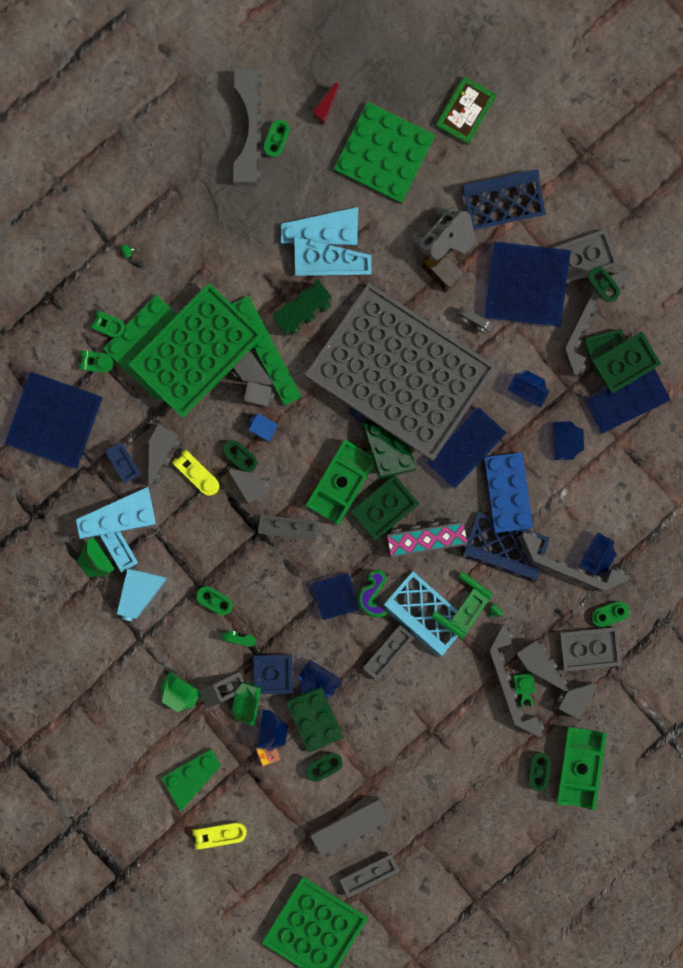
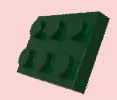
M642 331L592 361L611 394L661 365L660 360Z
M374 422L363 424L362 428L379 479L416 471L417 467L410 446Z
M395 475L352 510L351 513L376 541L418 506L419 502Z
M322 686L286 700V704L308 753L344 738Z

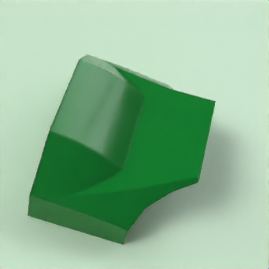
M94 537L82 546V552L77 562L87 577L99 576L104 578L115 569Z
M171 671L160 686L162 692L161 702L178 713L184 709L193 708L201 695L198 688Z
M247 682L240 685L235 692L232 708L235 720L248 725H255L261 687Z

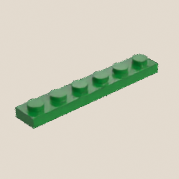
M247 296L232 304L264 335L254 348L284 406L302 398L250 297Z

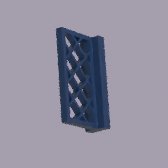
M539 170L462 185L467 212L471 216L473 229L477 230L546 215L539 181ZM535 182L536 191L531 196L524 191V188L528 183ZM509 187H515L519 190L514 200L505 195ZM495 190L501 194L496 204L487 199L490 191ZM521 193L531 198L526 207L516 202ZM476 194L482 198L477 208L470 204L469 196ZM503 196L512 202L507 211L497 206ZM534 200L539 203L541 212L532 213L527 208ZM484 201L494 206L488 215L479 210ZM514 204L523 209L519 217L509 214ZM495 208L505 213L500 221H495L490 217ZM479 212L486 219L482 225L475 226L473 218Z
M478 512L462 557L535 582L540 568L528 566L525 560L526 556H523L519 549L521 544L517 545L513 534L517 532L526 533L527 531H532L519 530L508 532L507 535L499 538L497 533L494 534L492 517ZM479 519L486 520L490 528L481 532L478 526ZM492 530L496 540L487 544L483 534ZM532 532L537 535V538L544 541L542 548L537 553L545 554L550 537ZM480 536L484 543V546L480 548L471 546L473 538ZM510 536L514 546L505 550L501 540ZM498 542L503 551L497 555L493 554L489 548L490 545ZM516 548L520 559L516 561L510 560L507 552Z

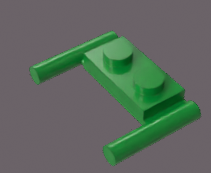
M462 571L458 578L471 586L473 590L469 593L452 620L449 621L437 611H434L431 615L433 619L461 639L465 637L493 595L492 592Z

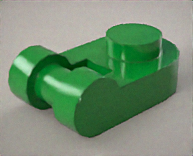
M99 310L95 313L94 323L92 322L89 327L113 338L120 337L125 332L123 321ZM103 319L107 320L105 327L101 326Z
M80 350L81 363L78 364V370L107 373L112 370L114 361L108 354ZM89 358H94V365H88Z
M227 630L221 636L222 641L252 647L256 644L254 636L246 635L245 637L237 636L238 632Z

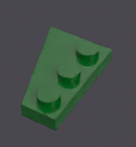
M210 749L161 778L180 812L221 767V763L213 749Z

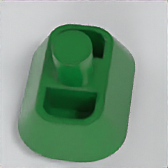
M122 244L120 251L123 258L127 260L131 256V252L134 251V248H129L128 245Z
M491 604L489 616L491 618L494 615L496 617L502 616L503 611L496 604Z

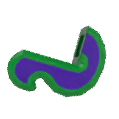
M374 570L367 576V580L371 581V584L359 591L357 599L360 608L366 614L377 618L383 617L388 613L372 602L387 579L384 572Z

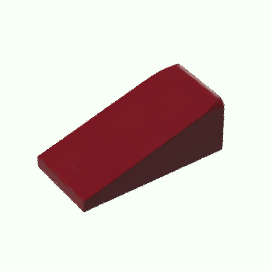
M337 82L313 111V117L324 125L339 89Z

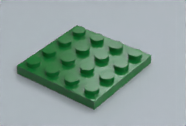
M367 102L334 167V171L402 204L436 135Z
M156 294L125 326L123 335L114 337L103 349L159 403L162 397L128 365L177 316Z
M302 876L263 939L262 944L300 968H338L368 920V916Z

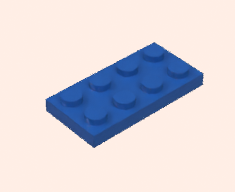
M523 453L484 457L494 534L533 529Z

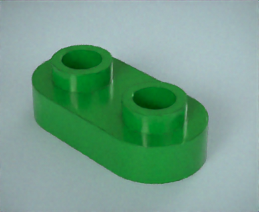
M276 120L271 125L264 143V151L271 158H277L283 152L290 133V128L286 121ZM279 128L284 130L282 134L277 133ZM271 146H276L277 150L271 151L270 148Z
M209 586L198 590L197 600L203 606L219 615H227L232 611L233 602L229 597ZM205 592H208L210 594V598L208 600L204 599L203 597ZM221 602H226V609H221Z
M620 601L602 606L592 612L591 620L598 627H605L623 621L629 616V607L626 603ZM621 607L623 609V613L621 615H618L617 609ZM600 614L605 615L604 621L599 620Z

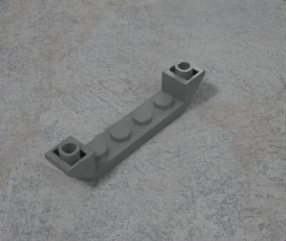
M626 271L611 275L619 289H624L629 280L626 278L628 274ZM593 289L563 349L571 375L574 377L578 374L582 375L587 365L584 363L586 358L573 352V349H578L581 343L579 337L581 333L585 334L590 325L587 322L590 315L594 316L598 306H596L598 298L601 299L595 289Z
M527 531L518 537L529 564L596 592H602L629 580L630 576L625 575V572L618 568L607 571L603 581L598 576H588L584 574L585 571L582 569H572L567 567L565 562L559 560L555 562L550 560V557L546 554H537L541 539L537 538L536 534Z
M501 625L489 648V653L514 725L541 737L543 736L541 731L544 730L541 719L537 720L536 716L523 720L520 718L523 717V712L520 705L516 706L514 699L517 698L514 687L510 688L508 681L511 680L508 669L504 670L502 662H505L503 653L497 649L512 644L513 634L510 627L507 628L506 625Z

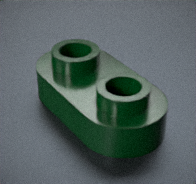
M595 267L589 272L588 281L603 301L613 302L619 297L620 289L604 268ZM596 274L600 275V281L595 280L594 276ZM606 290H611L612 296H608Z
M234 440L225 444V456L241 470L252 472L256 469L258 465L257 458L242 444ZM232 447L237 448V452L235 454H231L230 449ZM250 459L252 464L245 466V460Z
M332 752L315 760L307 767V777L311 781L318 782L338 772L343 765L342 757L338 753ZM336 759L337 763L336 765H331L329 761ZM318 768L320 772L319 774H314L312 770Z
M543 752L535 753L530 762L528 783L535 791H543L548 786L551 760ZM539 758L544 760L542 765L537 764ZM537 777L541 778V782L539 784H535L534 782L535 778Z

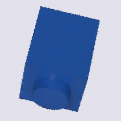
M259 413L256 417L252 416L248 423L250 432L270 442L279 426Z

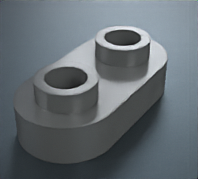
M460 307L457 312L460 321L465 324L472 323L475 325V329L483 334L490 332L494 326L486 319L464 307Z

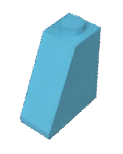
M127 569L117 612L118 615H122L121 619L132 621L133 618H138L164 585L167 577Z

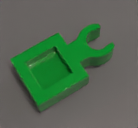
M533 673L513 675L516 694L522 695L520 699L521 707H524L523 702L526 699L530 701V706L532 707L533 700L530 697V693H535Z

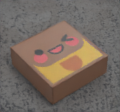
M274 741L256 748L262 767L281 760Z

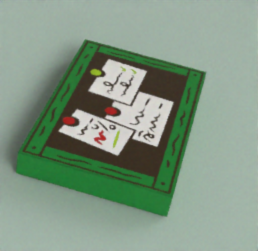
M464 76L438 120L436 127L469 145L497 94Z

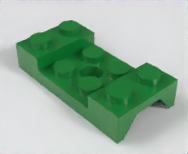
M345 439L306 506L339 525L375 465L372 455ZM339 477H345L348 484L346 487L340 488L337 486L336 480Z
M566 727L562 769L555 802L557 805H571L596 810L607 733ZM580 763H584L587 766V770L583 774H579L576 771L577 765Z

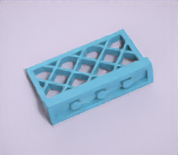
M412 571L382 605V608L434 654L441 657L458 636L452 635V632L448 629L439 630L436 620V630L425 628L424 619L433 618L424 617L423 606L434 605V611H437V605H445L448 616L444 617L448 618L449 621L454 617V615H451V612L456 614L458 610ZM412 577L419 583V590L409 591L408 582ZM422 592H430L433 595V603H423ZM406 593L407 604L399 605L394 598L398 594ZM409 593H419L420 604H410ZM420 606L421 617L414 618L410 614V607ZM439 632H449L450 640L446 645L439 640Z

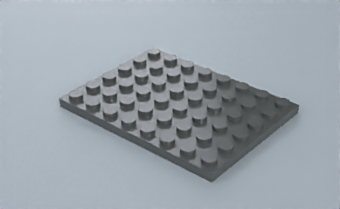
M368 283L308 369L305 377L423 456L434 461L496 369V366Z

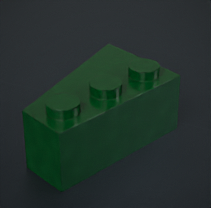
M319 279L314 281L315 284L303 290L300 296L287 303L273 315V319L286 336L289 334L291 336L295 335L301 330V325L305 322L308 325L316 319L315 315L320 311L324 313L331 307L332 296Z

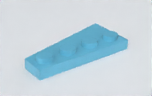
M358 207L281 224V244H295L294 237L334 246H357Z
M294 237L295 276L372 274L371 254Z
M149 487L76 519L79 539L156 525Z

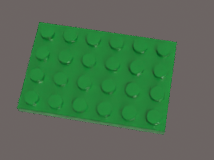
M208 283L128 365L184 418L245 357L264 335L219 291Z

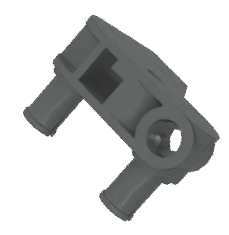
M438 207L435 212L436 217L439 219L425 237L414 235L411 240V244L414 247L420 248L421 252L432 261L442 258L450 248L466 254L476 242L470 214L454 207L449 209Z

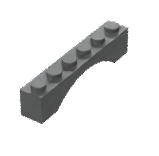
M234 68V89L242 100L249 118V131L245 147L233 163L234 186H257V181H261V169H257V162H261V150H257V143H261V131H258V124H261V112H258V105H261V93H258V86H262V75H258L257 68Z

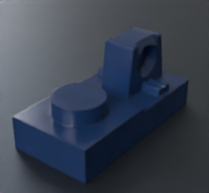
M122 441L105 450L124 484L141 475Z

